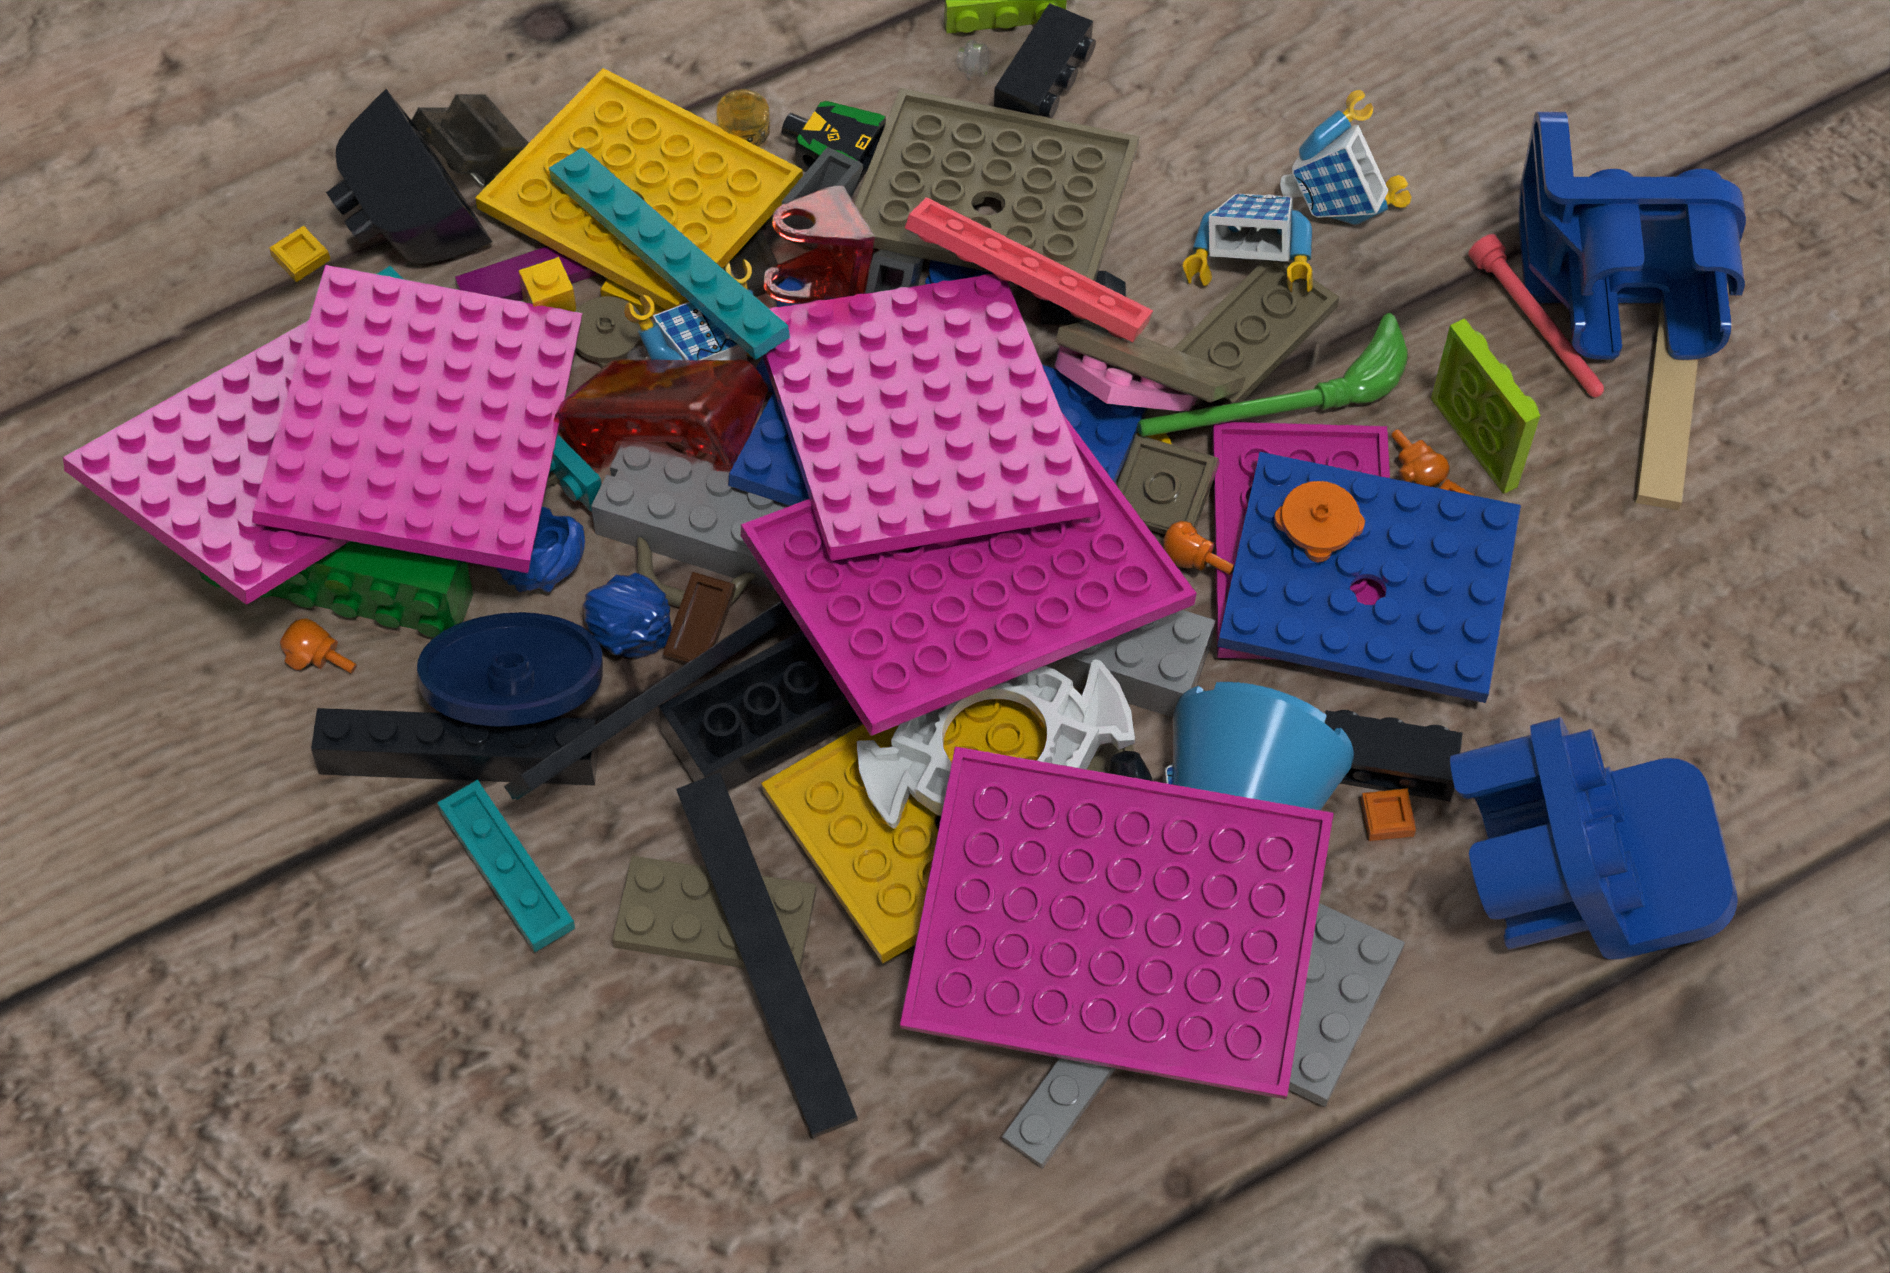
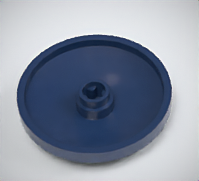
M526 612L487 615L454 625L434 637L424 647L418 658V683L425 701L438 712L453 719L485 726L531 724L567 713L584 703L595 693L603 677L602 650L599 642L589 631L574 622L560 617Z

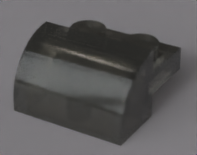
M455 94L449 107H418L411 120L422 132L424 139L434 146L445 158L450 169L462 175L471 174L481 186H487L529 143L486 94Z

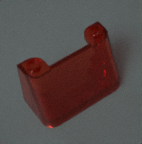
M741 359L613 360L560 403L553 421L559 423L558 431L564 441L591 468H601L606 455L612 454L617 441L681 442L688 456H697L698 451H702L715 458L713 466L716 471H731L752 432L768 392V387L754 365Z

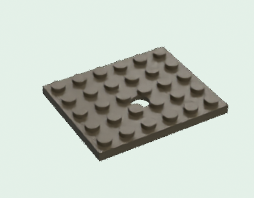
M900 88L844 229V242L991 272L973 262L963 261L955 253L937 244L925 242L917 234L905 229L909 214L927 197L1096 281L1138 151L1140 136ZM985 197H993L1001 201L1003 210L994 215H984L977 212L972 205L982 203Z

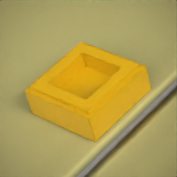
M304 225L269 247L273 259L295 282H298L331 260L329 251Z

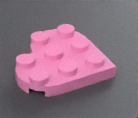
M1059 346L1055 368L1106 404L1190 411L1191 406H1194L1195 401L1198 399L1100 360Z

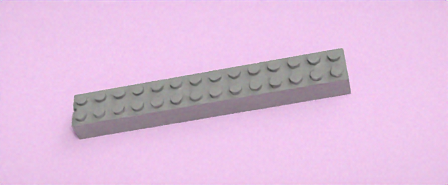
M625 436L610 466L611 475L606 474L591 506L595 534L637 547V538L641 537L648 543L653 553L732 578L751 572L755 574V578L750 582L751 584L776 591L741 538V524L789 507L790 505L728 486L730 468ZM1181 610L1045 666L1055 669L1072 680L1073 686L1085 689L1091 662L1095 659L1100 660L1120 684L1128 704L1173 718V713L1180 696L1197 686L1211 647L1215 620Z

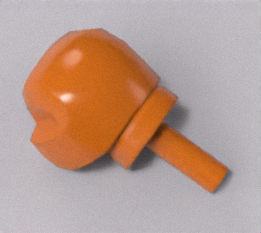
M1399 429L1391 434V437L1403 449L1399 454V461L1403 466L1398 470L1403 481L1434 487L1447 478L1449 463L1443 455L1436 453L1423 440L1412 444Z
M1179 521L1171 524L1163 539V549L1176 566L1196 568L1201 571L1208 563L1228 575H1231L1234 571L1235 565L1213 554L1214 543L1198 535L1197 530L1190 522Z
M308 618L298 619L291 623L280 640V646L286 654L284 662L294 670H301L310 663L321 669L327 661L332 662L351 674L357 667L356 663L335 652L338 641L332 638L320 625Z

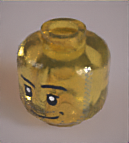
M750 89L734 90L721 98L716 110L717 126L726 133L738 136L758 147L765 143L770 134V108L766 99L758 92Z

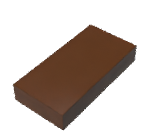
M692 571L663 652L665 659L687 664L718 642L737 589L735 584Z

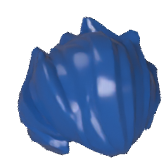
M542 506L528 573L497 567L496 569L502 575V578L507 581L508 585H515L518 592L531 591L537 588H541L545 592H551L554 585L568 576L579 564L585 546L584 528L573 517L554 516L551 509Z
M636 572L630 576L616 574L607 584L592 589L585 594L583 609L585 610L584 621L587 624V629L592 632V635L599 644L611 654L638 659L656 653L666 646L672 629L669 614L670 606L666 599V593L652 579Z

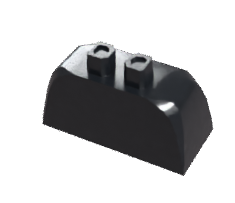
M385 89L350 124L336 146L335 158L337 169L344 179L326 193L342 215L357 205H361V210L345 220V224L350 232L361 244L381 233L405 259L413 263H430L446 260L493 242L422 132L390 92Z

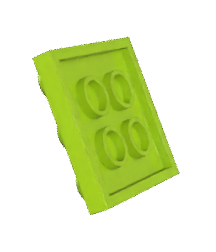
M1464 318L1451 324L1449 327L1431 400L1501 492L1505 494L1519 485L1541 415L1534 400L1530 396H1525L1516 385L1509 368L1505 364L1499 363L1489 350L1484 336L1480 332L1474 331Z

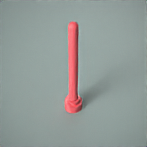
M1489 234L1478 240L1468 252L1470 259L1478 269H1485L1487 273L1492 272L1586 392L1591 397L1601 396L1604 392V385L1506 263L1505 246L1495 234Z

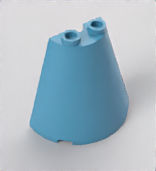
M1216 682L1214 690L1203 691L1200 686H1196L1180 696L1173 713V785L1321 810L1350 770L1354 758L1353 746L1342 728H1336L1334 732L1324 723L1326 719L1325 713L1289 694L1259 685L1240 682Z

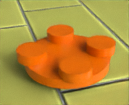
M1312 481L1297 486L1287 495L1283 506L1279 507L1275 513L1274 523L1295 544L1305 549V554L1310 560L1324 562L1329 559L1333 551L1345 547L1354 537L1359 536L1363 532L1365 519L1360 514L1358 504L1353 496L1344 488L1330 482Z

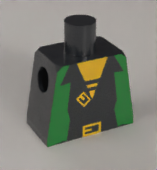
M823 101L819 103L810 119L789 113L784 120L781 135L796 141V165L803 169L804 172L808 171L827 147L863 163V170L856 185L857 188L869 168L886 124V116L830 101Z

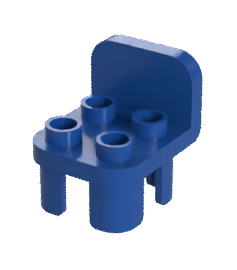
M1535 112L1519 192V234L1523 284L1537 302L1563 303L1569 309L1574 349L1582 356L1592 359L1612 360L1618 358L1622 349L1618 303H1661V300L1663 302L1668 353L1672 358L1678 360L1700 359L1711 356L1723 349L1728 343L1731 334V314L1727 283L1730 295L1742 296L1745 288L1740 242L1746 225V216L1741 190L1732 182L1722 179L1717 172L1709 169H1693L1683 172L1677 177H1634L1625 170L1605 169L1589 177H1574L1569 122L1566 112Z
M1561 717L1530 725L1531 735L1450 756L1451 772L1457 793L1465 799L1474 798L1483 818L1488 839L1474 843L1469 850V858L1476 887L1485 912L1490 919L1505 918L1507 929H1505L1503 937L1505 945L1509 950L1589 931L1604 958L1625 959L1712 937L1722 931L1732 920L1737 908V890L1714 799L1704 775L1691 763L1681 759L1663 758L1612 771L1610 766L1604 767L1593 730L1588 729L1570 734Z

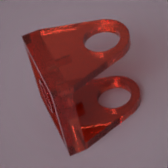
M843 185L826 187L786 203L774 211L772 226L780 236L796 242L818 243L816 249L772 266L765 272L763 288L769 296L781 302L804 304L817 300L865 294L875 236ZM791 215L804 216L810 219L814 226L810 229L798 230L787 226L783 219ZM781 276H791L803 282L805 287L797 291H787L777 287L773 280Z

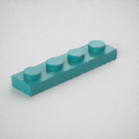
M478 780L437 803L440 813L534 953L575 929L574 920Z

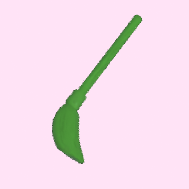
M1387 313L1380 321L1379 327L1368 347L1351 364L1343 378L1331 379L1323 383L1319 382L1311 390L1141 419L1137 423L1138 433L1142 437L1315 406H1318L1321 410H1326L1331 407L1340 408L1347 406L1350 402L1355 404L1371 403L1387 395L1401 379L1408 360V350L1395 316Z

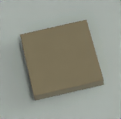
M1135 435L1117 487L1149 530L1165 535L1171 524L1179 521L1190 522L1196 529L1220 464L1219 458Z

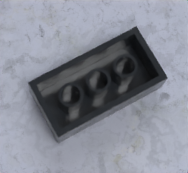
M803 631L788 637L658 706L661 732L692 780L695 782L720 772L727 790L736 787L860 720Z

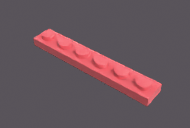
M927 197L908 216L905 229L917 234L923 241L937 244L955 253L961 260L973 262L993 272L997 278L1011 281L1031 291L1035 297L1049 300L1069 310L1073 316L1087 319L1107 329L1111 335L1117 338L1134 342L1149 323L1153 310Z

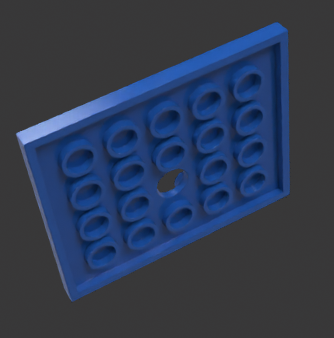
M1259 452L1217 647L1486 703L1490 690L1521 505ZM1312 481L1330 482L1344 488L1353 496L1358 504L1360 514L1365 519L1363 532L1359 536L1354 537L1345 547L1333 551L1329 559L1324 562L1310 560L1305 554V549L1295 544L1274 523L1275 513L1279 507L1283 506L1287 495L1297 486ZM1365 578L1377 581L1383 587L1385 597L1377 600L1374 605H1365L1358 602L1355 593L1350 590L1351 585L1355 581Z

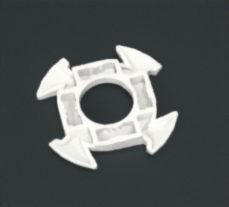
M1095 659L1091 662L1083 695H1081L1073 688L1072 680L1055 669L1042 666L899 724L891 739L892 747L880 748L874 740L857 741L859 773L869 800L886 824L893 829L899 825L910 793L922 805L941 816L952 765L944 750L946 730L955 716L963 709L988 699L1012 700L1027 706L1038 715L1047 731V741L1037 761L1087 769L1100 744L1112 742L1119 750L1135 743L1131 709L1120 684L1102 661Z

